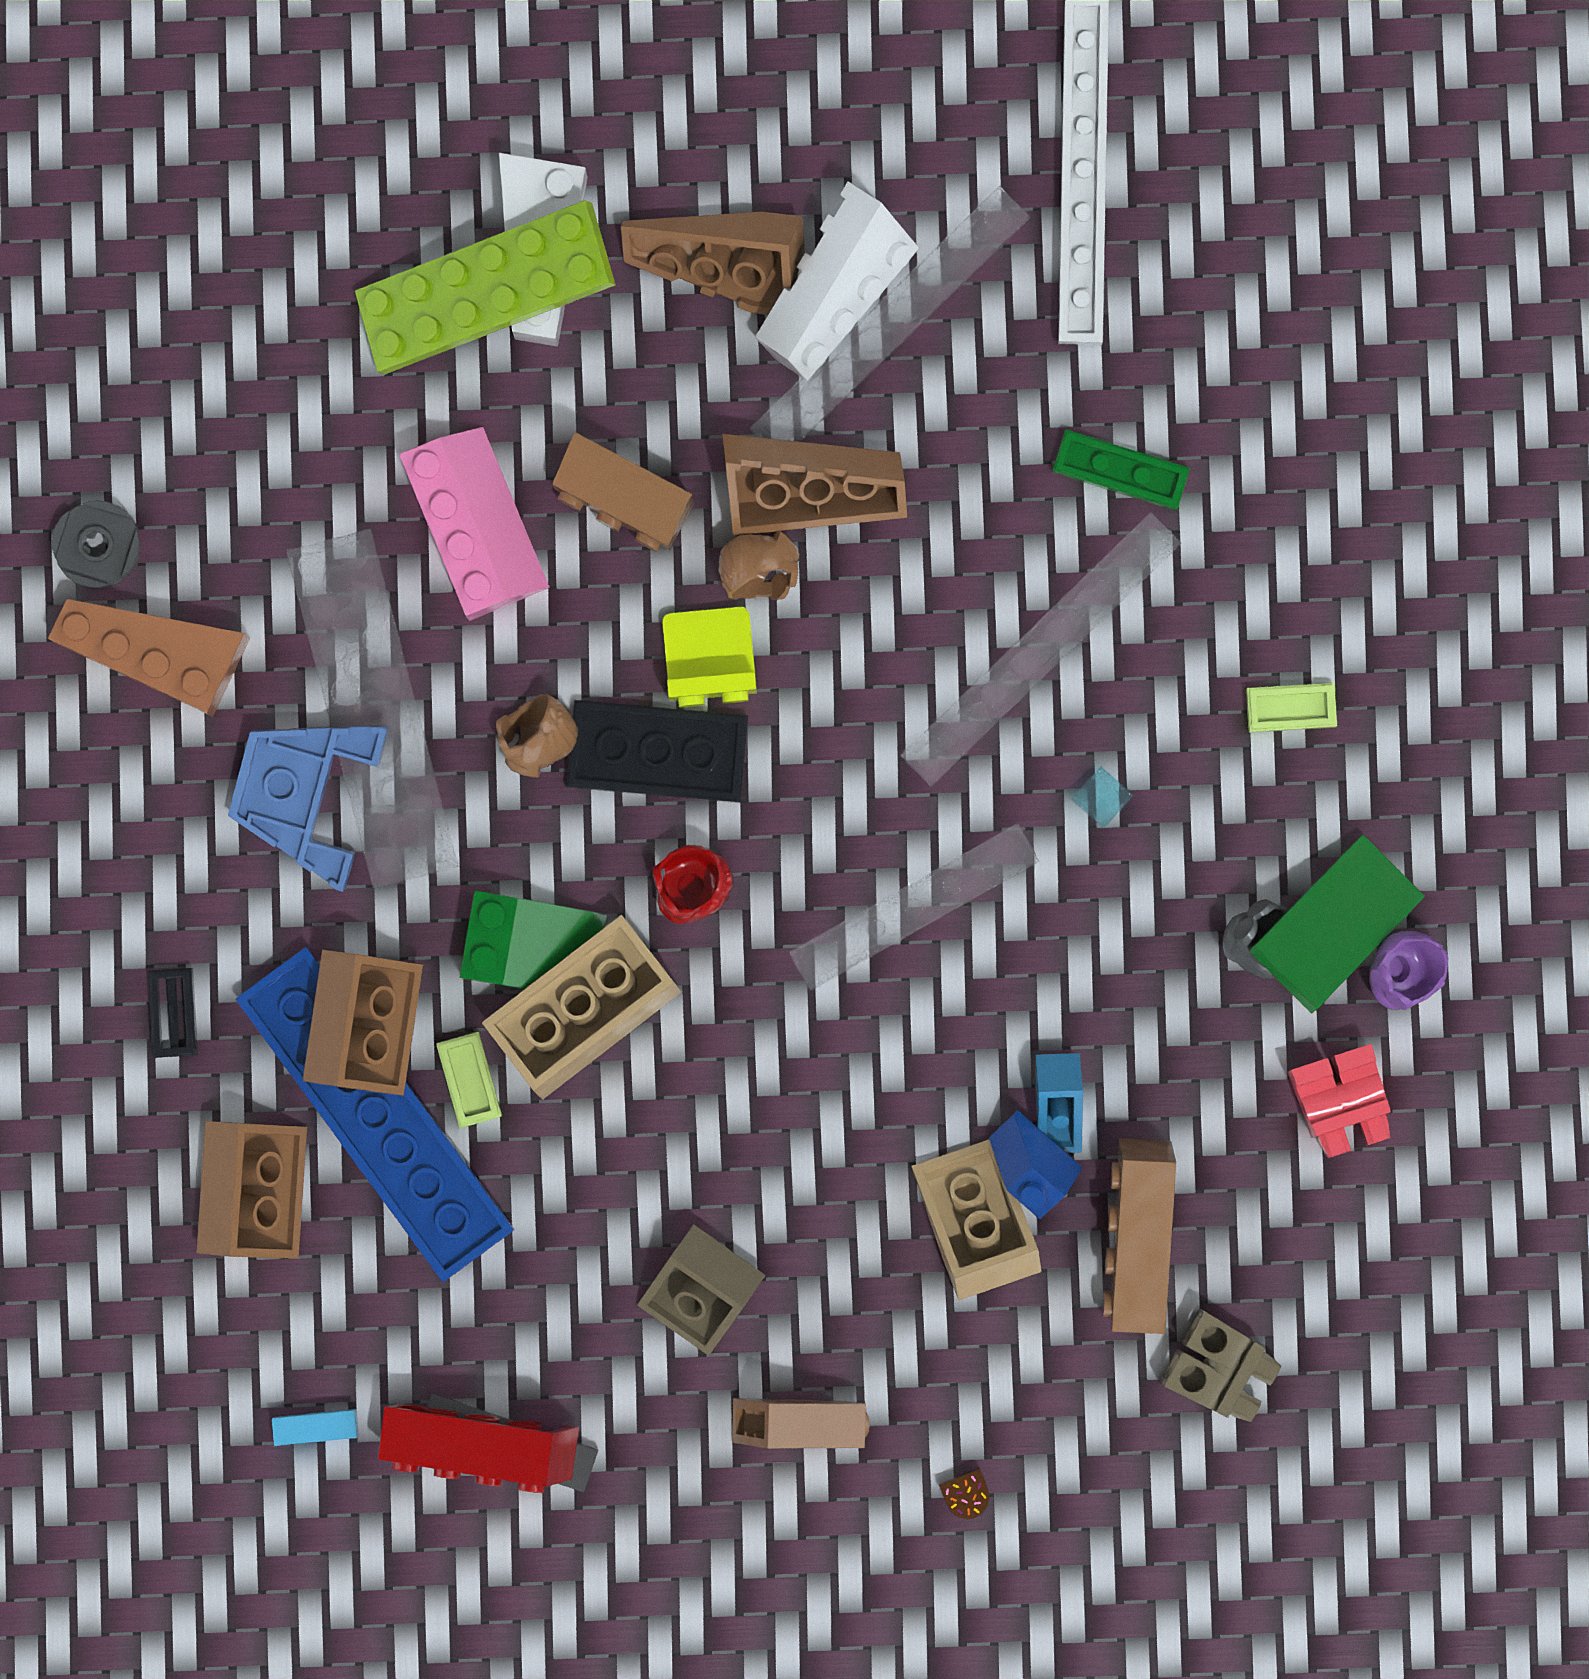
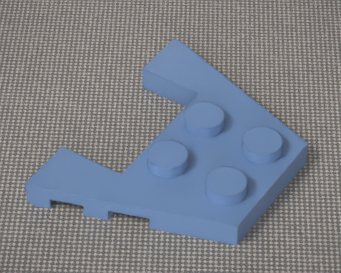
M371 725L252 730L248 737L228 816L271 846H276L309 872L313 871L329 882L328 885L334 889L343 892L347 886L356 852L313 840L312 838L334 755L377 767L381 761L390 727Z

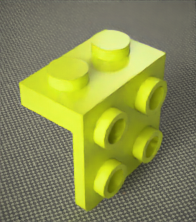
M733 607L669 613L663 618V633L670 702L678 701L679 707H695L705 705L704 698L722 697V703H738L749 701L748 694H757L750 614L746 608Z

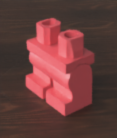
M1372 1044L1330 1058L1338 1079L1337 1082L1334 1081V1074L1328 1058L1287 1072L1308 1124L1311 1137H1318L1319 1143L1328 1158L1352 1151L1344 1128L1357 1123L1360 1124L1367 1146L1390 1138L1389 1122L1386 1114L1390 1113L1391 1110L1378 1073Z

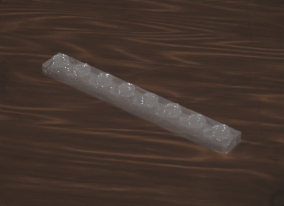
M999 186L853 327L808 381L801 378L750 427V431L759 438L801 442L1030 219V216Z
M1150 512L901 754L904 761L932 787L1181 545V542Z

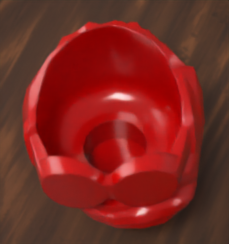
M700 845L682 846L668 853L665 859L652 868L653 879L658 892L657 902L659 910L668 920L676 924L693 923L714 914L729 899L734 887V877L724 857ZM664 869L665 874L662 880L661 871Z

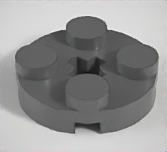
M98 500L82 503L83 505L66 512L55 526L52 536V551L57 564L67 578L82 587L104 589L110 586H118L133 572L139 561L141 539L138 526L124 510L112 503ZM97 533L104 534L103 541L108 544V549L106 552H100L97 557L90 556L91 549L85 546L87 538L95 539Z

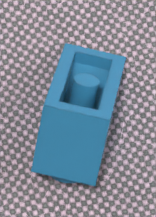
M1080 1053L1036 1055L1037 1128L1066 1153H1082L1083 1084Z

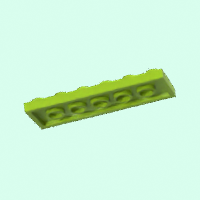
M584 200L355 290L377 372L385 375L613 287L616 284L593 204Z

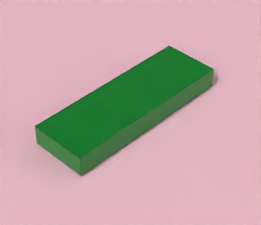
M1065 429L1052 473L1177 511L1190 468Z

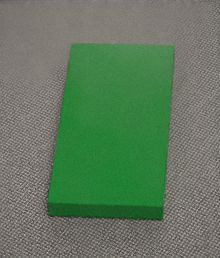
M1362 835L1249 952L1312 1014L1425 896Z

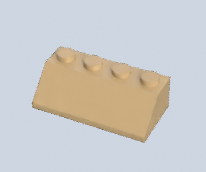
M620 915L484 1020L482 1024L532 1090L543 1100L681 993V990L626 919Z

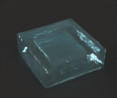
M1100 767L1071 800L1104 829L1133 795L1103 767Z

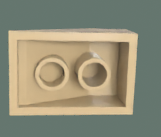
M990 1140L912 1166V1171L958 1301L1041 1272L1039 1251L1020 1202L1006 1190Z

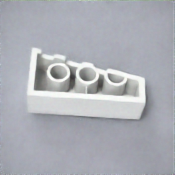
M499 153L505 231L584 201L588 178L585 167ZM565 305L512 325L515 340L558 347Z
M850 182L846 183L840 194L845 200L835 217L828 214L820 227L824 235L812 255L805 253L797 266L799 268L798 279L792 289H783L755 336L774 359L806 381L822 366L827 357L853 329L858 320L874 301L880 297L885 288L919 249L880 201Z

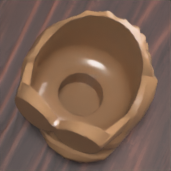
M775 531L773 536L746 534L730 540L720 551L718 568L722 587L725 588L728 598L733 600L739 598L756 599L757 597H770L772 600L785 599L790 587H795L797 584L800 555L798 549L790 538L781 531ZM779 569L787 573H778L773 576L771 582H764L771 571Z
M549 694L538 695L536 698L524 703L512 714L504 715L496 721L497 740L506 757V765L511 771L530 778L540 777V769L565 758L573 750L577 742L578 727L570 711L558 699L553 698ZM519 726V740L514 746H508V743L514 740V729Z

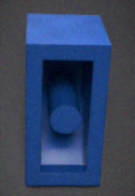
M1018 1110L989 1137L1006 1190L1038 1219H1041L1066 1196L1083 1168Z

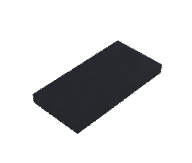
M574 700L572 717L578 727V737L576 738L577 742L573 750L569 753L567 788L741 803L748 715Z

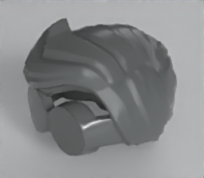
M1263 899L1254 903L1247 912L1232 917L1224 931L1223 951L1225 956L1254 977L1264 980L1276 979L1249 950L1275 925L1288 909L1268 899Z

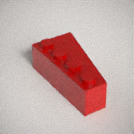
M398 1403L384 1407L378 1460L392 1462V1469L398 1471L418 1472V1467L420 1466L434 1469L433 1476L440 1478L460 1479V1473L475 1475V1482L482 1485L501 1486L502 1480L518 1482L517 1489L520 1491L544 1493V1487L572 1480L579 1427L563 1425V1428L547 1432L541 1431L542 1422L510 1420L506 1422V1425L499 1424L500 1418H497V1416L465 1414L464 1418H459L458 1412L454 1410Z

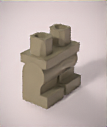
M1199 1309L1181 1343L1205 1356L1203 1362L1177 1349L1159 1383L1226 1418L1232 1415L1236 1418L1252 1422L1262 1401L1244 1392L1245 1385L1250 1376H1253L1271 1386L1281 1369V1365L1264 1352L1265 1347Z

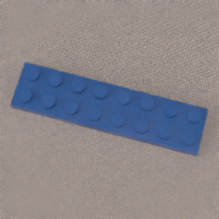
M305 947L235 1000L441 1281L445 1282L515 1229L407 1082L405 1083L404 1096L303 1081L320 963L309 948Z

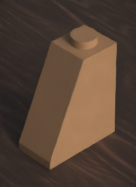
M733 1398V1443L767 1449L865 1448V1437L868 1435L870 1427L866 1403L835 1400Z

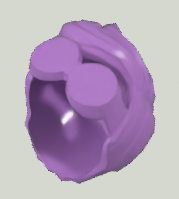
M1400 931L1386 937L1379 945L1369 969L1371 989L1378 1002L1392 1010H1406L1417 1003L1427 1000L1445 984L1449 959L1447 951L1436 939L1417 931Z

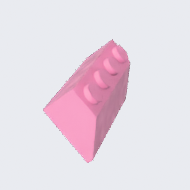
M483 427L440 437L399 454L463 611L469 621L550 588Z

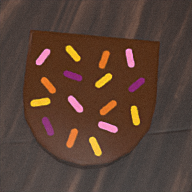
M980 1468L939 1484L948 1508L958 1518L967 1520L977 1518L988 1507L989 1491Z

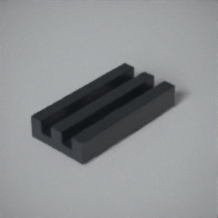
M193 968L148 970L153 1058L197 1056L198 1042ZM183 977L187 1047H180L176 978ZM166 978L170 1048L163 1049L159 979Z

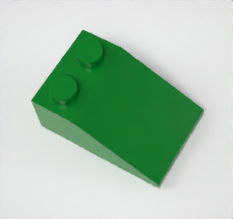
M474 891L460 978L525 990L605 928L607 914Z

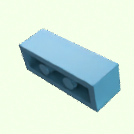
M357 1409L272 1418L274 1446L359 1437Z

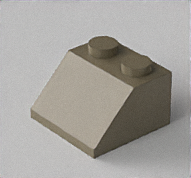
M693 1224L637 1306L709 1356L766 1275Z

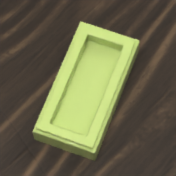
M1334 683L1246 689L1249 733L1337 727Z
M480 1032L436 1043L459 1128L502 1117Z

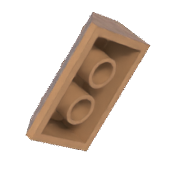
M576 432L568 445L552 484L554 490L560 492L557 498L560 502L578 511L581 510L583 505L598 513L596 517L598 522L618 532L621 526L637 533L634 539L636 542L655 552L658 551L660 546L670 551L694 506L691 493Z
M322 950L303 1081L404 1096L423 965L360 954Z
M205 1121L196 1253L228 1257L299 1259L307 1127Z

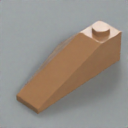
M747 212L623 221L621 224L625 263L670 281L678 278L701 287L700 293L713 298L715 293L739 302L737 308L755 314L769 315L783 289H792L798 279L799 268L797 266L805 254L803 216L769 212Z

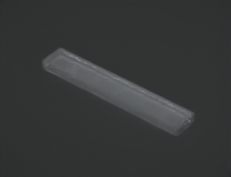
M1017 823L791 951L789 954L810 991L1035 865L1039 862V859Z

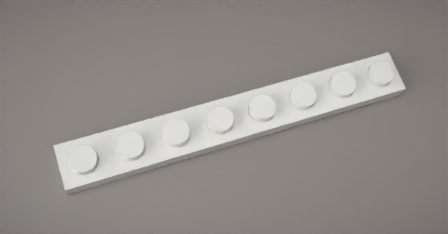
M1065 0L1058 344L1102 345L1109 0Z

